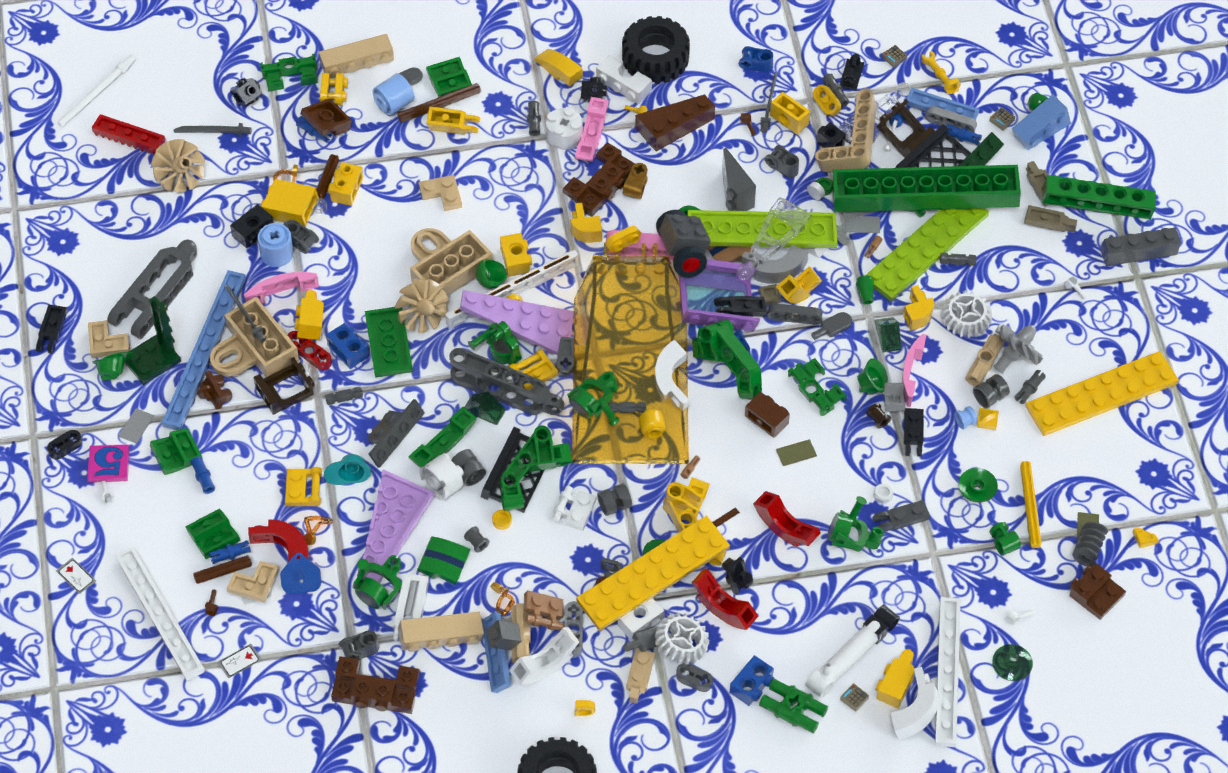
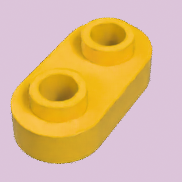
M818 85L814 89L813 98L823 112L829 116H836L841 110V102L832 90L825 85Z
M634 225L611 235L605 245L610 252H619L624 247L637 243L641 232Z

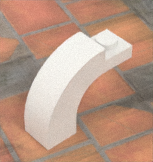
M673 340L662 350L657 359L655 385L664 402L670 398V401L676 408L680 407L684 411L689 406V399L675 385L672 374L678 366L686 361L687 353Z
M563 627L546 648L534 655L520 657L509 671L520 686L541 681L555 673L573 657L571 652L578 645L579 641L569 627Z
M922 667L914 669L918 685V695L915 701L905 709L890 713L898 739L910 737L923 730L931 722L937 711L939 702L938 690L934 682L931 683L929 674L924 673Z

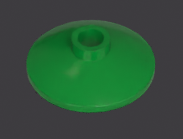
M983 468L966 470L960 476L958 483L961 494L966 499L978 503L992 499L998 489L995 476Z

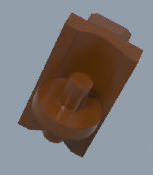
M211 371L205 372V380L199 385L200 389L197 395L200 399L211 400L215 409L218 410L222 408L223 403L231 400L232 393L228 388L221 390V387L224 386L222 375L213 376Z

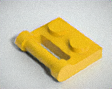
M542 349L537 350L536 354L516 364L508 365V367L519 371L540 361L521 372L540 379L543 383L558 376V370ZM526 383L523 385V388L530 390L533 388V385Z
M322 468L287 469L285 506L320 505L319 486ZM307 478H312L310 497H306Z

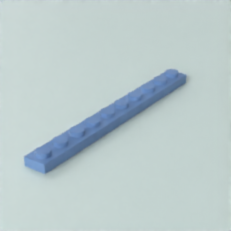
M227 270L162 420V427L174 430L182 429L199 390V385L202 383L205 372L210 364L211 351L219 343L226 327L224 315L232 311L235 306V302L226 290L225 285H229L238 298L246 280L245 274Z

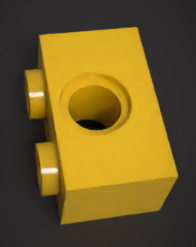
M782 92L771 102L770 116L798 135L809 125L810 110Z
M522 233L500 236V249L508 277L528 273L530 265H532L531 254H527L528 243L526 239L523 240Z

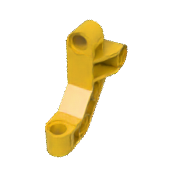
M692 477L689 486L678 482L668 485L662 507L669 514L678 533L698 521L697 516L710 483ZM681 520H687L690 523L684 524ZM726 551L708 563L721 565Z

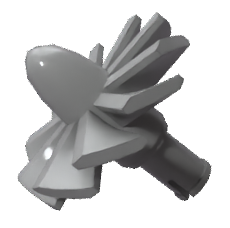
M1000 323L996 328L995 332L1004 341L1009 343L1005 347L1002 357L994 364V367L1002 374L1011 362L1018 360L1021 355L1028 361L1031 360L1035 365L1044 359L1043 355L1031 345L1036 335V327L1034 325L1026 326L1017 334L1003 323Z

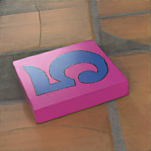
M129 444L90 446L88 483L128 481Z

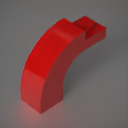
M765 491L753 503L764 523L777 536L795 547H798L800 544L809 546L821 534L818 527L803 523L792 516L777 494Z
M268 519V526L257 525L248 527L250 544H279L288 551V562L298 552L309 559L306 540L302 533L293 525L280 520Z
M703 569L691 582L699 593L697 598L712 614L728 625L747 630L759 617L748 601L735 599L725 592L709 569Z

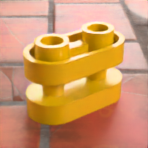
M322 73L320 102L329 98L335 100L337 105H343V102H346L347 92L344 91V88L348 87V77H345L344 73H337L336 79H331L330 73ZM330 86H335V93L330 92Z

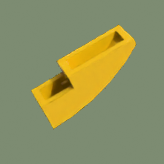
M546 49L534 57V60L557 81L561 79L569 87L583 78V68L560 52Z

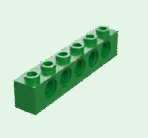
M1047 175L1043 184L1042 203L1151 220L1156 209V191Z

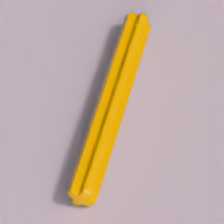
M1022 461L1020 470L1031 548H1040L1042 542L1032 466L1030 461Z

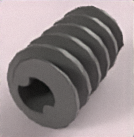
M1087 522L1083 525L1072 554L1075 561L1083 566H1094L1096 564L1095 560L1098 559V554L1101 551L1100 548L1103 546V541L1106 538L1105 535L1108 533L1107 527L1097 522Z

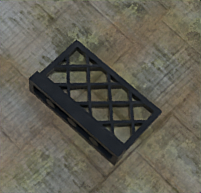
M942 124L898 163L895 168L919 167L920 162H928L929 167H932V162L941 163V167H944V163H953V166H959L965 159H956V152L963 153L966 158L971 152L947 132L949 128ZM947 139L952 144V148L943 147V141ZM939 151L940 158H931V152ZM943 152H952L953 159L944 158Z
M513 427L482 489L481 498L486 500L491 498L502 503L501 496L495 494L496 489L499 488L502 474L508 465L511 464V459L516 457L521 450L519 446L520 441L527 442L530 438L520 433L521 429ZM522 458V459H521L522 462H523V464H528V463H529V462H526L525 458ZM540 470V472L534 474L528 472V475L525 476L523 481L530 479L533 486L524 490L520 483L525 502L524 508L516 510L522 513L525 512L545 470ZM511 480L504 481L506 485L514 484Z

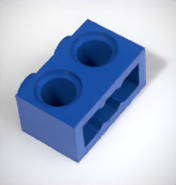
M343 323L326 334L327 345L349 369H352L368 358L367 349L369 348L367 343L357 337L352 327L349 328Z
M754 655L730 683L729 693L750 706L753 701L757 702L763 693L762 690L770 686L775 678L773 677L774 668ZM762 673L763 676H757L755 674ZM749 687L752 690L746 691L743 688Z

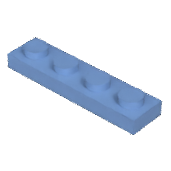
M911 88L907 97L909 101L906 104L907 106L926 112L930 106H935L976 120L980 111L978 108L915 88Z
M494 612L481 620L484 631L483 636L490 687L493 693H499L511 686L506 650L491 648L487 635V629L495 621L502 620L501 614L498 612Z

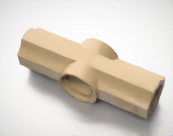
M990 334L983 348L978 351L977 358L965 377V380L970 385L975 387L981 384L987 373L992 369L995 359L1005 344L1001 336Z
M516 603V605L511 606V622L518 623L522 641L512 649V663H515L520 657L530 656V625L528 622H525V616L529 613L524 612L523 603Z

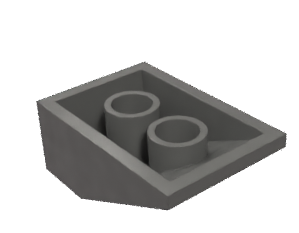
M724 148L722 177L726 207L729 211H748L755 207L756 185L729 150Z

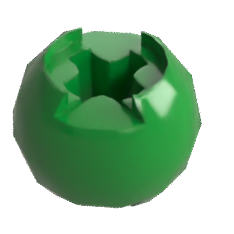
M1037 92L1032 94L1028 100L1029 108L1032 110L1036 109L1048 97Z

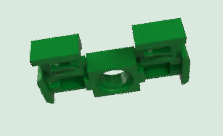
M315 54L296 59V56L278 59L279 62L272 64L260 63L262 77L266 79L268 92L284 89L283 79L280 80V77L302 73V76H300L302 86L318 83ZM286 65H293L291 68H285Z
M816 358L803 366L802 363L796 364L795 369L790 368L788 370V377L793 376L799 383V390L809 403L813 401L818 406L820 416H824L832 411L834 404L840 400H847L846 394L836 383L832 385V389L829 391L825 390L824 393V389L815 380V375L817 373L825 375V369ZM808 386H814L816 387V391L813 393H808L806 391V388Z

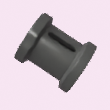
M474 526L465 533L464 538L474 546V551L479 553L487 548L490 541L482 536L477 526Z

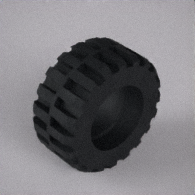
M647 16L646 19L641 18L637 20V23H632L626 29L622 38V61L625 69L632 76L638 71L650 78L655 84H660V82L667 83L670 82V79H676L679 77V74L681 75L685 71L689 63L690 39L687 31L680 27L681 25L678 22H673L668 17L666 19L662 18V16ZM650 45H660L668 48L669 51L664 54L653 55L644 52L642 49Z
M550 737L546 742L543 740L538 741L536 747L531 745L527 749V754L522 755L521 763L518 764L517 773H542L550 767L560 766L571 770L573 773H597L594 758L590 753L587 754V748L583 745L579 747L577 741L572 739L569 742L565 737H560V740H554V737Z

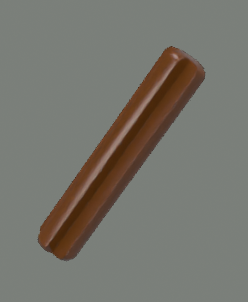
M331 154L316 188L318 200L320 201L324 199L338 165V155Z
M246 555L194 572L193 577L196 584L251 567L252 562L250 557Z

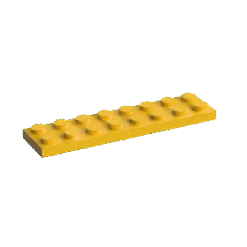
M1161 351L1026 402L1025 407L1042 435L1046 436L1177 385L1179 379Z
M706 515L576 597V601L600 632L728 550L730 545Z

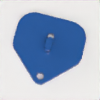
M299 552L292 557L280 573L282 589L288 594L314 592L321 586L320 568Z

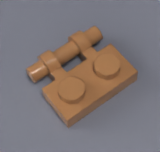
M528 590L524 593V612L531 613V615L526 614L525 622L531 623L532 626L536 627L540 625L545 626L553 631L556 629L562 630L564 623L558 622V620L563 618V599Z

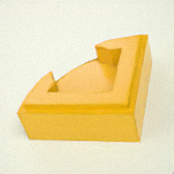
M1134 528L1132 531L1139 548L1155 545L1159 542L1154 533L1151 534L1143 530V528Z

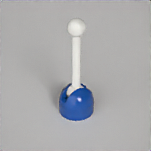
M895 114L889 119L893 133L904 122V119L899 114ZM889 140L884 146L885 151H890L891 142Z

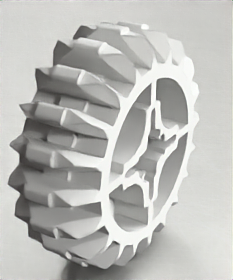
M966 290L963 294L957 291L956 295L951 294L942 306L941 318L943 319V324L947 326L948 331L953 330V335L957 333L960 334V337L967 335L968 339L971 335L977 337L978 333L983 334L989 328L992 321L993 312L990 309V303H986V298L981 299L980 294L974 295L973 291L970 294Z
M676 613L675 616L670 614L661 621L656 629L655 645L659 646L658 652H664L663 658L669 657L670 663L675 660L678 665L681 662L685 664L691 662L694 664L703 657L708 649L709 639L707 638L709 633L705 632L706 626H700V620L695 621L694 615L688 618L686 613L683 616H680L679 613ZM668 631L672 633L671 639H669ZM693 639L695 640L696 647L692 645Z

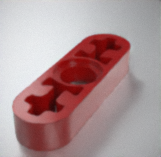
M298 331L288 333L287 336L291 341L292 339H299V342L293 341L297 347L298 355L322 371L328 370L332 366L331 355L311 339L298 338ZM311 347L314 349V352L307 354L304 350Z

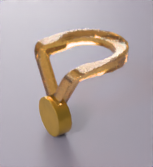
M293 165V171H277L273 176V182L280 174H290L293 176L292 182L295 183L298 165Z
M307 516L304 518L307 529L304 538L307 545L315 544V533L321 525L332 524V518L324 516ZM321 520L311 530L309 521Z
M493 582L490 586L491 589L501 594L497 600L496 611L504 616L510 612L511 606L515 604V600L508 594V587H502L500 584ZM504 597H507L510 601L506 608L501 611V602Z

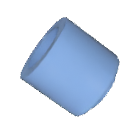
M399 73L394 74L372 90L376 105L387 115H393L415 99L412 87Z
M271 223L265 225L259 231L258 245L262 261L271 267H281L288 264L293 257V244L289 229L283 224Z

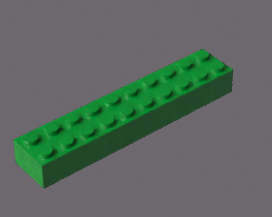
M1018 164L833 170L834 212L1005 208L1020 206L1021 190Z

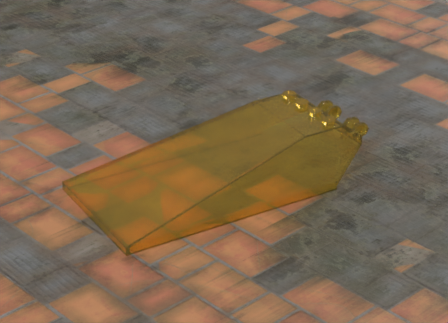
M604 243V255L592 256L574 298L573 390L586 379L592 378L597 380L604 372L611 371L616 377L619 389L613 393L614 396L608 404L610 402H617V404H620V402H635V404L645 402L646 410L655 409L662 412L666 429L660 437L652 439L642 434L639 424V417L642 413H614L619 418V422L615 425H609V420L604 411L600 413L598 418L593 415L590 419H585L573 408V463L688 464V407L682 411L680 407L676 408L672 404L670 398L664 402L655 385V367L662 350L675 340L687 353V323L682 322L678 277L669 256L657 255V243H653V255H646V243H641V255H620V251L616 252V255H608L609 249ZM688 358L672 374L673 382L687 398ZM595 389L587 390L596 400L604 395V393Z

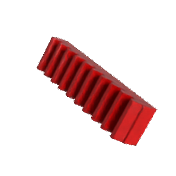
M102 114L98 116L92 126V131L96 136L100 134L102 138L113 139L116 143L120 141L122 145L126 143L128 147L131 145L134 149L138 147L142 152L146 150L148 154L152 152L154 155L156 149L166 141L164 135Z

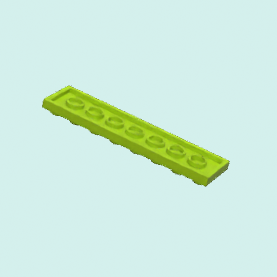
M986 208L940 209L866 274L874 280V289L892 302L940 259L941 253L950 251L986 219L990 211Z
M688 210L687 216L700 217L711 240L709 246L837 248L836 213Z

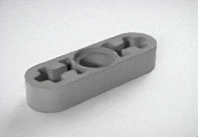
M930 106L925 114V119L935 125L941 126L944 124L946 126L950 124L959 128H967L971 132H975L977 122L973 118L939 107Z
M572 601L565 606L564 627L577 626L579 628L577 633H573L579 643L575 650L571 652L573 654L572 658H576L582 653L583 609L578 602ZM572 609H576V619H572Z

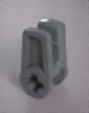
M561 337L556 369L560 376L566 377L572 373L574 367V339ZM563 363H566L567 369L563 368Z

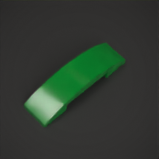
M462 407L449 419L450 423L425 446L421 444L408 458L422 468L439 455L447 454L467 434L476 422L477 417Z

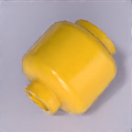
M647 409L639 417L642 434L646 437L658 438L666 429L663 414L659 410Z

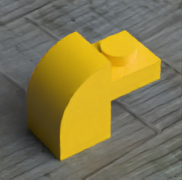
M575 203V211H572V219H570L571 234L574 238L584 243L602 242L600 216L585 217L583 204Z
M809 266L796 278L789 274L776 288L788 302L797 304L811 296L810 292L822 280L813 268Z
M919 285L911 287L909 298L912 304L905 305L903 317L910 331L926 326L933 314V297L927 299L925 292L921 291Z

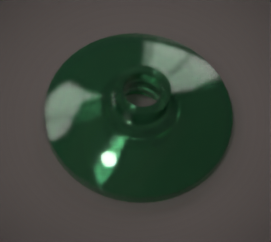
M1007 644L996 650L993 655L992 665L994 671L1001 678L1007 681H1020L1031 673L1033 660L1025 648L1015 644Z

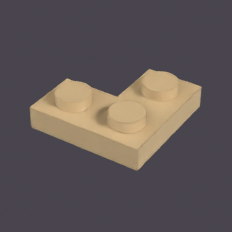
M454 175L418 182L422 200L441 197L444 211L462 208V201Z
M107 320L88 323L91 358L109 356L119 352H129L127 333L109 336Z
M260 561L253 577L234 572L227 586V592L265 603L279 572V566Z

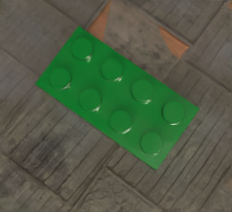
M389 307L365 311L375 378L413 372L405 320L402 324L398 320V312L403 311L402 307L398 309Z

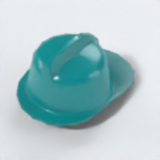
M347 454L340 461L330 464L324 470L325 480L333 485L361 483L368 480L371 475V469L365 463V459L356 454Z

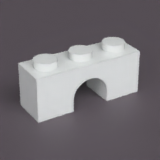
M608 55L596 67V77H601V80L605 81V85L612 88L615 92H619L630 101L640 104L652 91V80L638 71L631 77H623V62Z

